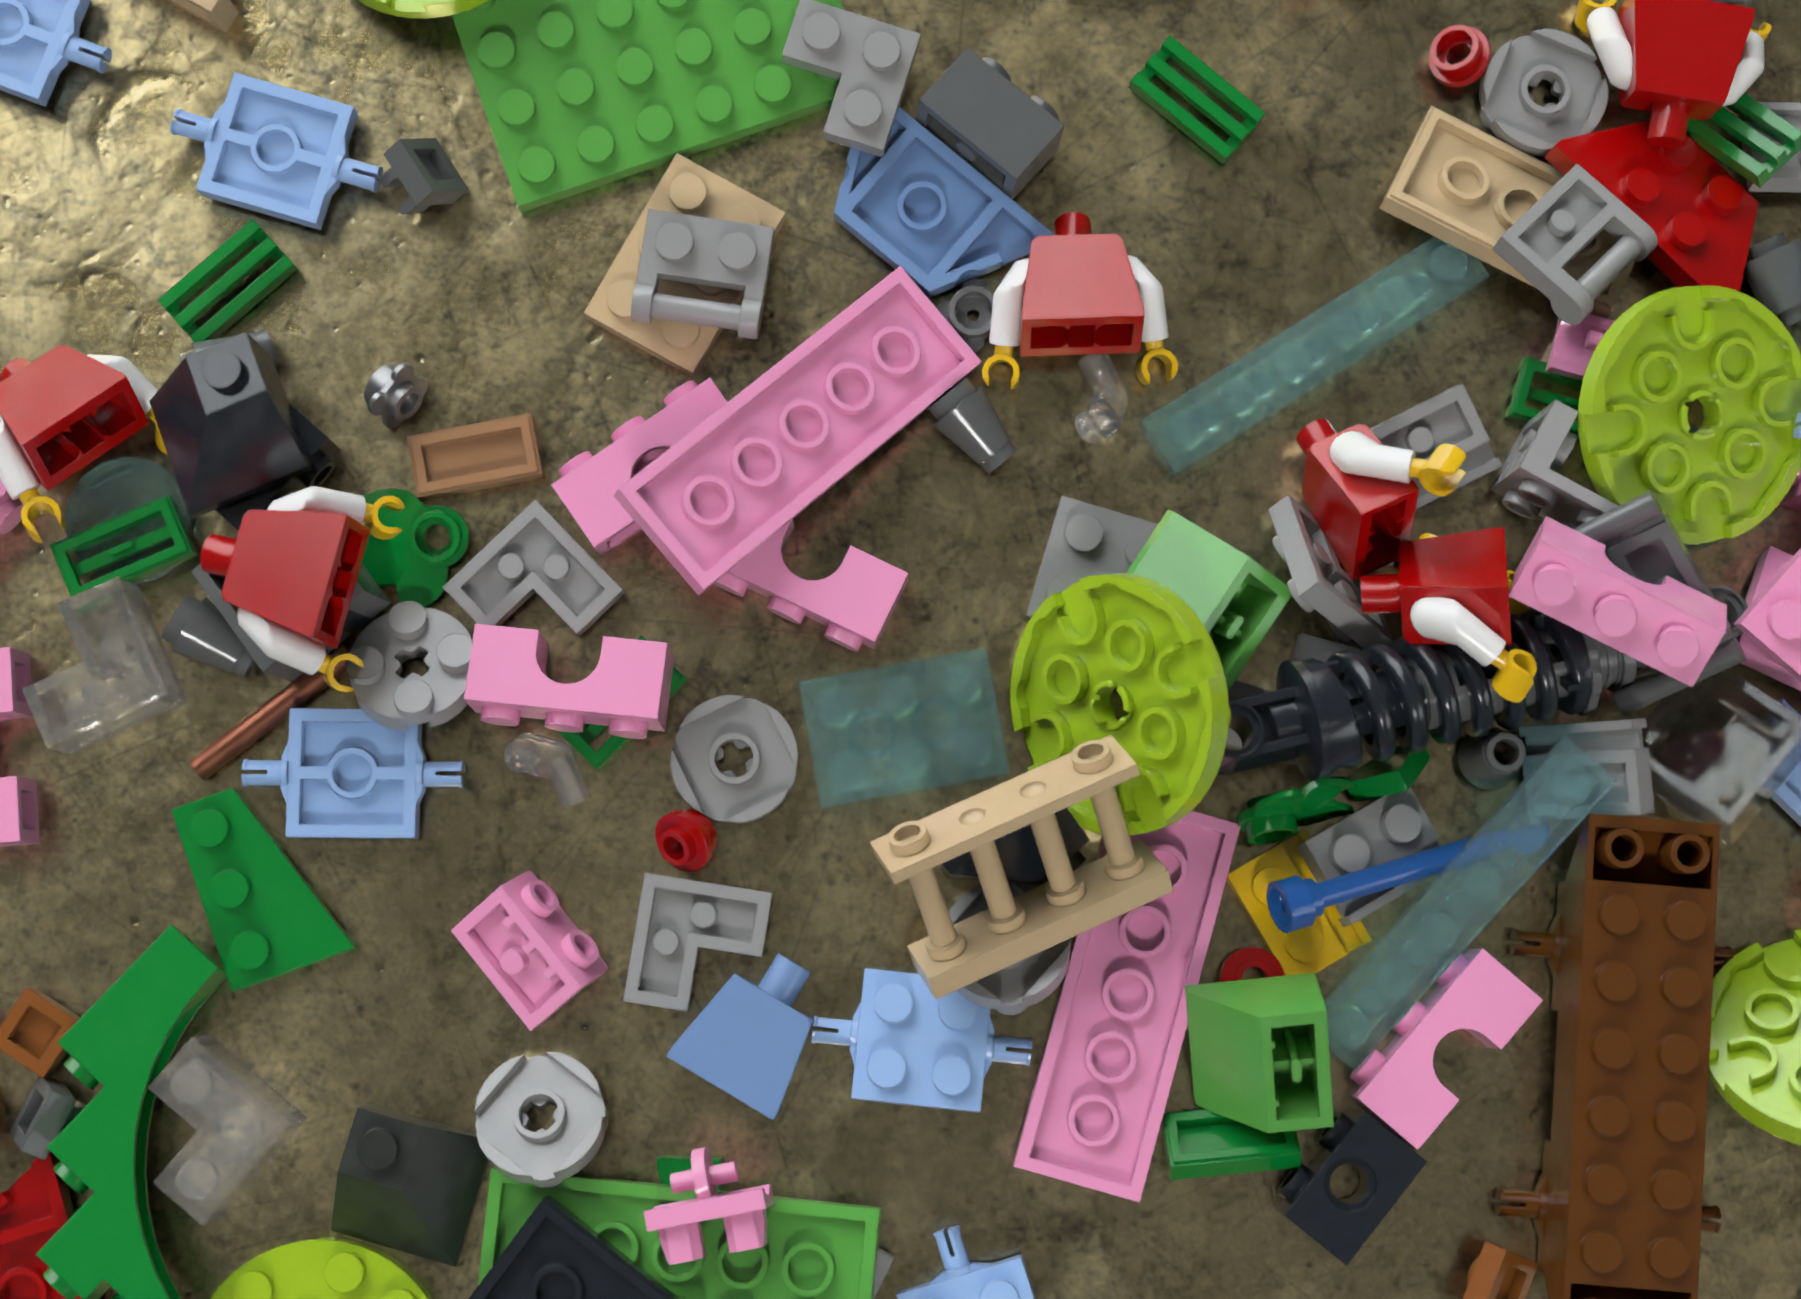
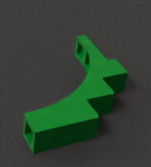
M170 925L57 1041L71 1055L64 1063V1066L79 1081L91 1090H94L99 1083L104 1086L46 1147L60 1160L53 1169L63 1181L82 1195L89 1188L94 1192L36 1254L49 1267L43 1273V1277L56 1291L67 1299H75L78 1295L82 1299H100L110 1287L116 1291L111 1299H181L167 1271L159 1249L149 1208L146 1173L148 1136L154 1103L164 1072L176 1046L199 1009L227 977L225 971L186 934L173 925Z

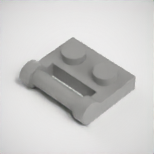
M1576 164L1499 238L1492 250L1551 300V307L1559 319L1565 323L1577 325L1593 311L1594 300L1633 261L1644 260L1656 248L1658 240L1654 230L1579 164ZM1605 229L1614 237L1615 244L1576 281L1563 268Z
M648 209L637 283L632 297L631 321L651 324L652 319L656 318L738 330V337L758 339L775 236L774 227ZM660 279L743 291L744 298L742 305L659 294L657 291Z

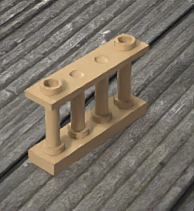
M1112 735L1100 740L1084 742L1074 748L1071 753L918 821H908L899 824L889 834L870 842L873 853L894 885L909 878L928 936L908 945L907 948L914 967L935 1000L1174 891L1168 870L1144 841L1140 840L1133 844L1131 842L1115 786L1140 775L1136 762ZM1090 797L1107 854L1105 857L1073 871L1055 813ZM1030 824L1048 881L1013 898L994 840ZM970 851L989 908L953 925L933 867Z

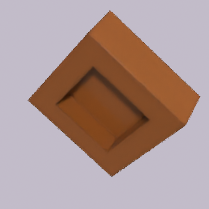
M26 987L0 1025V1050L40 1077H51L67 1053L57 1041L81 1017L35 987Z
M1485 1241L1480 1256L1474 1260L1469 1269L1467 1289L1463 1299H1525L1539 1263Z

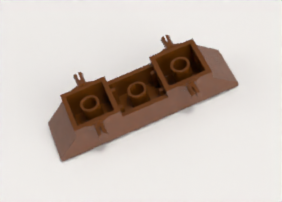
M1587 813L1565 881L1558 882L1557 911L1549 932L1518 930L1517 928L1511 930L1509 940L1534 942L1535 945L1509 944L1510 955L1548 958L1547 962L1553 977L1551 1010H1558L1552 1128L1551 1140L1544 1139L1542 1174L1535 1187V1192L1497 1188L1495 1199L1520 1202V1205L1495 1203V1213L1497 1216L1533 1218L1539 1237L1537 1260L1539 1265L1537 1271L1544 1273L1548 1299H1698L1701 1232L1718 1234L1721 1223L1702 1220V1217L1721 1219V1212L1718 1206H1702L1713 972H1719L1727 963L1724 961H1714V957L1733 958V950L1730 946H1715L1720 824Z

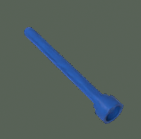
M1529 819L1317 883L1311 878L1303 880L1298 875L1271 882L1267 887L1266 895L1269 912L1279 930L1284 933L1312 926L1315 918L1321 916L1326 907L1542 843L1549 838L1551 827L1545 819Z

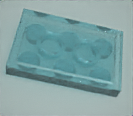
M987 648L799 682L821 809L1010 774Z

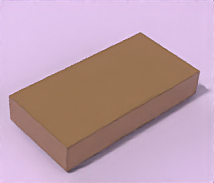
M531 413L407 436L416 493L420 501L545 478L535 421Z

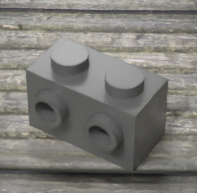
M968 47L919 99L916 116L917 122L1012 200L1056 153L1065 126L1059 121L1058 114L1049 103L1037 96L1030 98L1011 82L1009 74L998 62L989 57L982 59Z

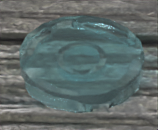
M127 456L102 462L82 476L68 498L65 513L67 537L167 494L174 497L179 508L177 512L187 527L189 540L191 539V534L194 535L197 518L193 519L188 515L175 474L152 460ZM163 516L75 553V555L81 562L166 525ZM171 539L95 573L104 576L174 546V541ZM179 564L132 584L136 585L159 579Z

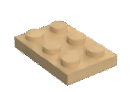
M676 153L584 311V315L587 320L695 378L723 328L656 318L652 319L651 324L631 321L632 297L637 283L648 209L774 227V240L786 220V212ZM660 279L657 291L659 294L735 305L738 304L744 293L743 291Z

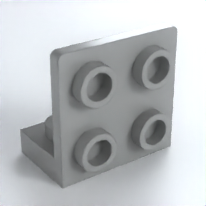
M1555 400L1523 425L1490 490L1504 497L1502 504L1507 509L1532 520L1537 519L1538 516L1545 519L1547 516L1574 529L1618 507L1613 502L1551 470L1552 467L1559 469L1563 465L1575 445L1577 435L1569 430L1579 413L1578 411Z

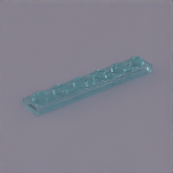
M1433 237L1140 422L1139 427L1171 476L1175 477L1484 282L1489 274L1478 258Z
M1564 735L1326 998L1324 1003L1327 1009L1329 1049L1351 1069L1355 1070L1618 782L1617 779Z

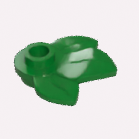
M396 488L381 489L363 495L366 503L374 504L379 498L393 495L401 499L405 508L401 512L391 511L386 508L378 510V518L384 526L398 527L402 531L397 536L386 540L376 538L370 534L362 564L378 585L396 584L399 603L415 601L424 608L433 604L445 591L442 587L447 583L449 566L457 563L464 556L469 546L470 533L466 521L457 511L450 507L442 505L426 507L414 494L407 490ZM437 524L444 526L449 532V541L441 549L433 548L427 538L430 528Z
M1330 776L1324 780L1312 781L1299 790L1286 789L1252 798L1246 802L1247 810L1236 816L1237 824L1241 826L1240 830L1246 832L1247 841L1250 844L1263 845L1290 839L1298 834L1297 826H1307L1353 814V806L1333 798L1348 788H1355L1354 782L1344 776Z

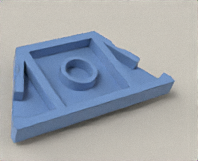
M900 107L883 157L854 148L849 149L847 167L834 209V219L895 270L901 266L929 298L964 284L967 280L978 278L1026 258L1030 255L1031 241L1037 236L1055 235Z

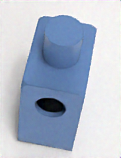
M777 953L759 986L738 973H734L674 1043L666 1057L771 1120H774L782 1106L814 1021L812 1017L792 1006L811 972Z

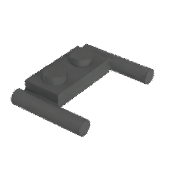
M1651 490L1574 528V530L1606 545V552L1612 563L1627 574L1655 585H1661L1667 575L1715 599L1668 514L1664 515L1657 497ZM1728 620L1726 622V633L1695 684L1746 660L1742 647L1730 631L1731 626ZM1659 671L1614 692L1613 696L1619 710L1626 716L1689 686Z

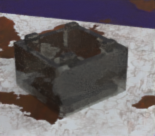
M1730 669L1694 684L1693 687L1689 686L1663 698L1647 717V728H1642L1643 746L1649 747L1653 793L1694 822L1720 824V840L1730 847L1801 761V717Z

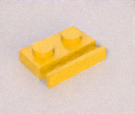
M1307 828L1299 831L1294 837L1273 846L1230 871L1226 879L1267 951L1273 954L1280 962L1284 975L1317 973L1348 955L1351 951L1372 941L1361 920L1352 925L1342 927L1338 920L1341 916L1335 905L1324 908L1323 914L1315 918L1312 926L1284 933L1274 923L1269 912L1266 895L1267 887L1271 882L1294 875L1300 876L1303 880L1311 878L1316 882L1296 847L1311 838Z

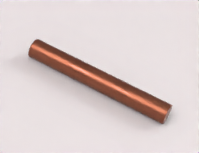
M342 643L337 649L330 652L329 655L332 656L340 652L349 653L350 650ZM346 660L339 662L335 666L333 672L335 680L347 672ZM317 671L314 675L307 673L300 675L188 760L193 770L201 779L206 780L289 717L290 708L302 707L327 688L329 685L324 680L323 673Z

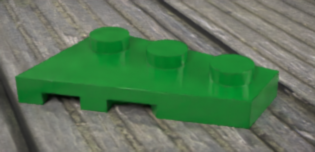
M230 788L171 809L231 992L247 989L359 948L348 932L341 928L325 907L324 901L313 886L306 882L283 852V847L238 789Z

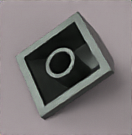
M373 1103L357 1107L337 1173L331 1231L456 1267L489 1163L479 1146L476 1133Z

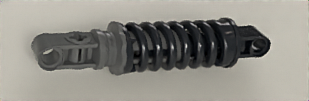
M1722 585L1709 586L1715 599L1727 605V620L1731 626L1730 631L1733 637H1739L1743 632L1734 623L1748 608L1745 600L1738 592ZM1532 607L1524 609L1520 615L1510 613L1512 645L1504 646L1507 652L1513 649L1529 652L1537 663V672L1533 677L1534 684L1524 700L1519 703L1504 699L1493 689L1491 680L1499 668L1492 664L1486 667L1482 666L1457 645L1410 644L1404 641L1403 637H1400L1391 646L1379 642L1367 645L1359 654L1347 650L1336 652L1325 663L1313 658L1301 661L1299 659H1290L1283 661L1278 668L1276 691L1229 701L1231 709L1229 728L1239 735L1242 749L1234 751L1225 748L1217 775H1230L1294 759L1298 769L1306 779L1311 782L1324 780L1338 768L1342 767L1349 770L1358 767L1363 755V746L1375 761L1382 762L1391 759L1394 755L1396 739L1406 752L1414 754L1426 748L1429 733L1438 744L1447 746L1457 742L1461 733V726L1470 736L1480 738L1491 732L1494 720L1505 730L1519 728L1524 722L1526 712L1530 718L1539 723L1551 720L1557 710L1569 715L1579 714L1580 717L1589 715L1597 709L1602 689L1615 692L1633 684L1635 677L1648 676L1659 671ZM1377 667H1380L1383 670L1381 672L1376 673ZM1345 674H1346L1350 679L1344 680Z

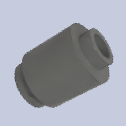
M1782 232L1749 248L1748 252L1752 260L1746 263L1744 274L1757 301L1771 310L1785 327H1789L1801 321V238L1788 243Z

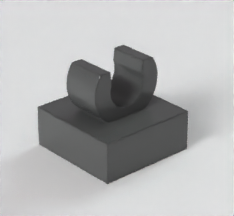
M436 138L399 139L383 154L392 168L383 174L381 184L384 188H394L403 185L409 194L407 200L397 208L401 214L421 213L429 205L453 204L468 190V187Z
M38 1076L9 1133L22 1152L45 1160L50 1152L46 1147L62 1132L63 1126L68 1121L74 1119L87 1105L77 1101L63 1082L51 1077L42 1078Z

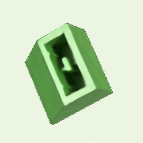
M1167 510L1126 572V574L1143 576L1162 584L1184 600L1205 626L1218 652L1228 691L1292 596L1285 583L1251 557L1171 510Z
M1315 973L1184 986L1195 1106L1266 1133L1334 1127L1327 1009Z

